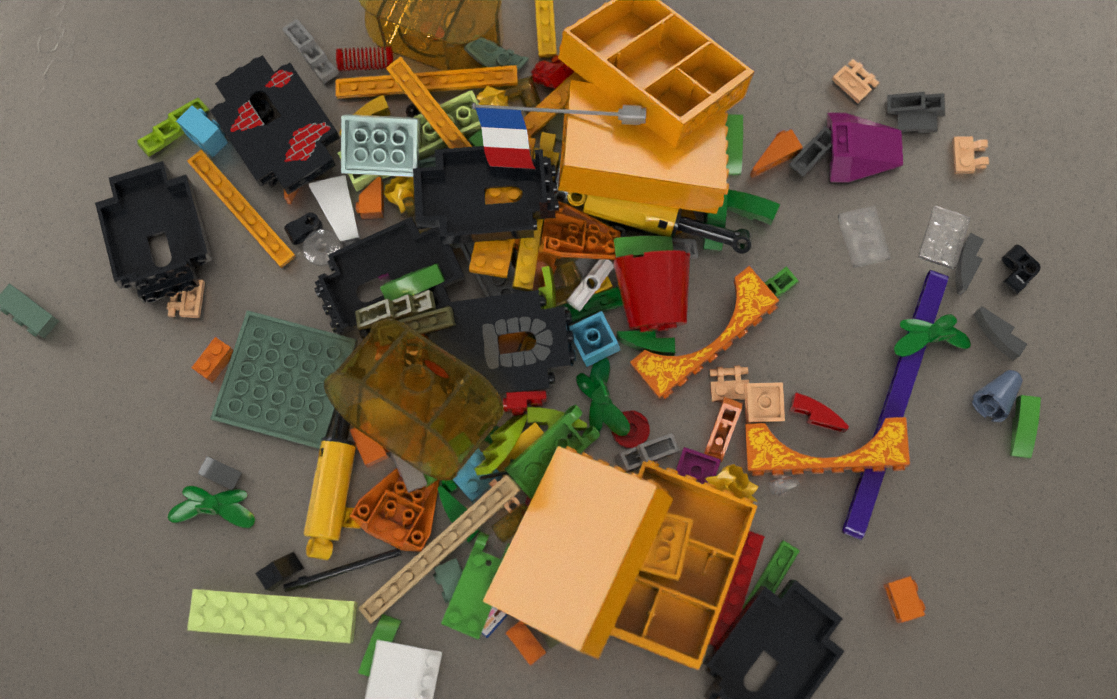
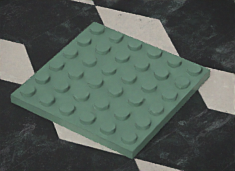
M247 310L210 419L320 449L321 439L328 436L339 401L342 386L338 377L339 370L343 363H351L357 339Z

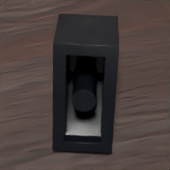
M292 552L272 561L255 574L265 590L272 591L302 571L304 566L296 554Z

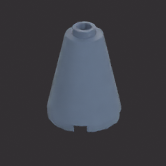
M1007 370L978 390L973 395L974 400L972 401L976 411L985 418L987 416L993 418L991 420L993 422L1005 421L1022 385L1021 375L1017 371Z

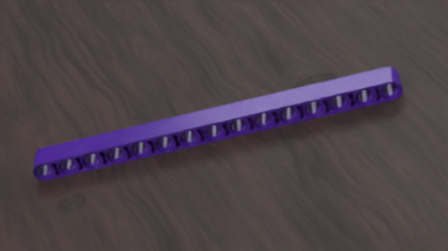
M933 270L928 271L912 319L934 324L949 276ZM926 346L910 356H899L873 437L878 433L886 418L904 417ZM887 468L882 472H873L872 469H864V472H861L842 533L859 540L863 539Z

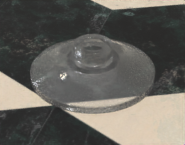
M325 229L313 231L306 237L303 243V253L306 259L318 266L328 265L327 261L330 260L328 255L341 249L338 237L333 232ZM325 247L326 251L320 252V249Z

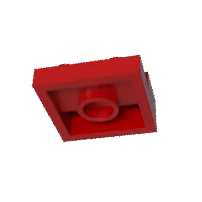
M558 55L551 60L552 62L543 60L535 65V68L531 71V78L535 83L556 89L575 72L558 59Z
M546 391L506 393L507 398H503L504 412L512 413V416L523 415L524 412H527V404H531V407H542L543 403H546Z

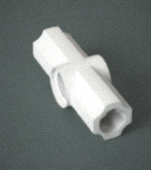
M598 259L567 299L569 305L578 311L584 307L614 268L610 260ZM589 278L593 279L594 281V287L592 289L587 286V280Z

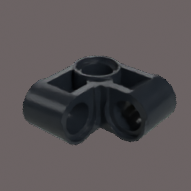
M1014 245L1002 257L1003 263L1013 271L1003 283L1017 295L1039 273L1041 268L1039 262L1027 253L1022 246ZM1026 267H1029L1032 270V273H1029L1026 270Z

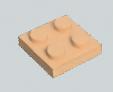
M783 382L744 384L746 423L785 421Z

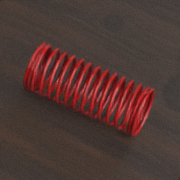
M379 46L377 47V67L376 48L373 47L374 68L371 47H369L370 68L368 65L367 47H365L366 68L364 65V50L361 47L362 69L358 47V69L356 66L355 48L353 47L354 68L352 67L351 48L349 47L350 68H348L347 48L344 49L346 68H344L343 49L337 48V69L339 72H342V70L346 72V70L350 71L351 69L352 71L355 69L362 71L363 68L365 71L367 68L368 70H371V68L373 70L375 68L377 70L379 68L386 70V67L393 63L392 47L386 46V66L384 47H381L382 67Z

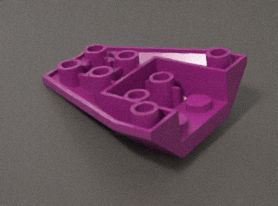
M827 113V128L831 130L832 161L829 164L830 182L849 183L904 165L902 130L848 113Z

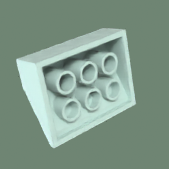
M350 114L341 116V173L413 177V169L418 168L420 118Z

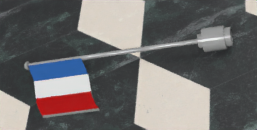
M472 104V109L476 110L481 124L484 152L490 167L536 169L530 155L528 132L521 111L618 116V120H622V124L641 125V123H646V108L638 105H623L622 109L619 108V112Z

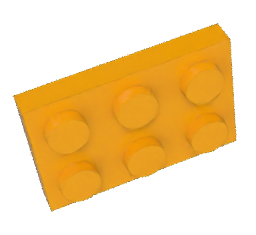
M666 513L640 571L679 581L693 519Z

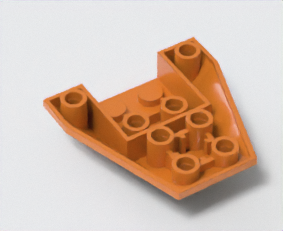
M558 201L559 211H555L556 218L544 219L539 253L557 258L616 259L614 239L620 238L621 232L561 201Z
M396 468L358 501L350 518L367 534L402 551L421 552L431 535L440 479L428 487H422L408 493L402 476L400 477Z

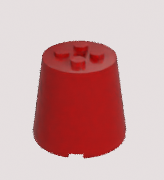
M679 250L644 252L643 257L634 258V255L630 254L613 260L630 330H640V332H650L656 329L657 331H668L669 329L677 328V326L687 324L690 253Z

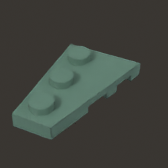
M478 35L464 48L484 68L517 65V71L519 72L529 61V58L519 56L510 49L501 48L496 43Z

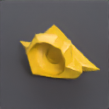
M487 85L484 91L476 96V99L480 100L479 105L508 106V96H504L506 90H497Z
M397 176L391 179V183L385 185V197L389 202L399 206L401 214L408 206L413 207L415 205L413 177Z
M731 464L724 467L717 476L705 478L710 484L715 485V489L719 491L728 490L735 493L734 496L742 499V497H746L758 502L752 495L759 486L749 481L748 475L743 472L742 467Z

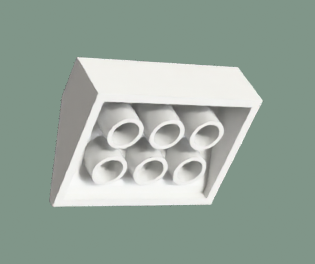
M377 640L365 699H433L442 652Z

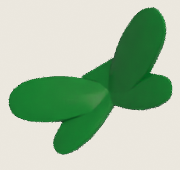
M952 314L941 316L934 324L918 319L902 320L900 327L909 331V333L896 343L894 351L896 355L906 357L916 353L929 342L947 341L961 349L970 348L971 342L965 333L953 327L957 323V318Z
M606 357L593 364L590 377L580 373L577 375L576 381L580 390L592 399L589 411L590 427L594 426L600 432L604 422L614 433L619 436H625L630 431V425L625 415L612 403L607 387L610 362Z
M186 486L182 490V494L188 500L174 506L168 513V520L173 523L186 521L199 513L219 514L226 521L241 528H250L255 523L254 515L238 504V502L247 498V492L239 489L210 495L202 488Z

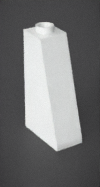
M343 175L309 183L314 197L342 246L346 247L361 240L346 176Z

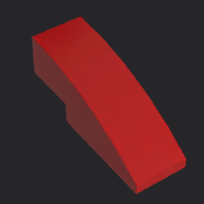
M797 392L792 396L789 411L807 415L806 423L845 433L848 430L849 426L846 422L821 402Z

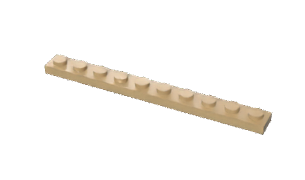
M505 475L358 608L370 624L382 616L521 490L509 475Z

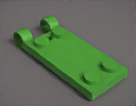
M576 404L570 406L558 421L505 468V471L530 499L533 498L558 446L564 449L569 446L581 454L600 436L599 431L594 426L587 428L582 436L574 429L571 424L583 413ZM569 433H571V438H567Z
M481 531L441 622L442 625L477 640L480 638L492 606L483 602V599L510 546L508 543L501 559L483 552L489 535ZM486 561H491V565L487 566Z

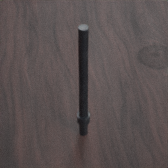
M396 548L308 577L307 575L298 577V580L283 584L285 592L300 587L301 589L310 586L309 584L401 556L400 549Z

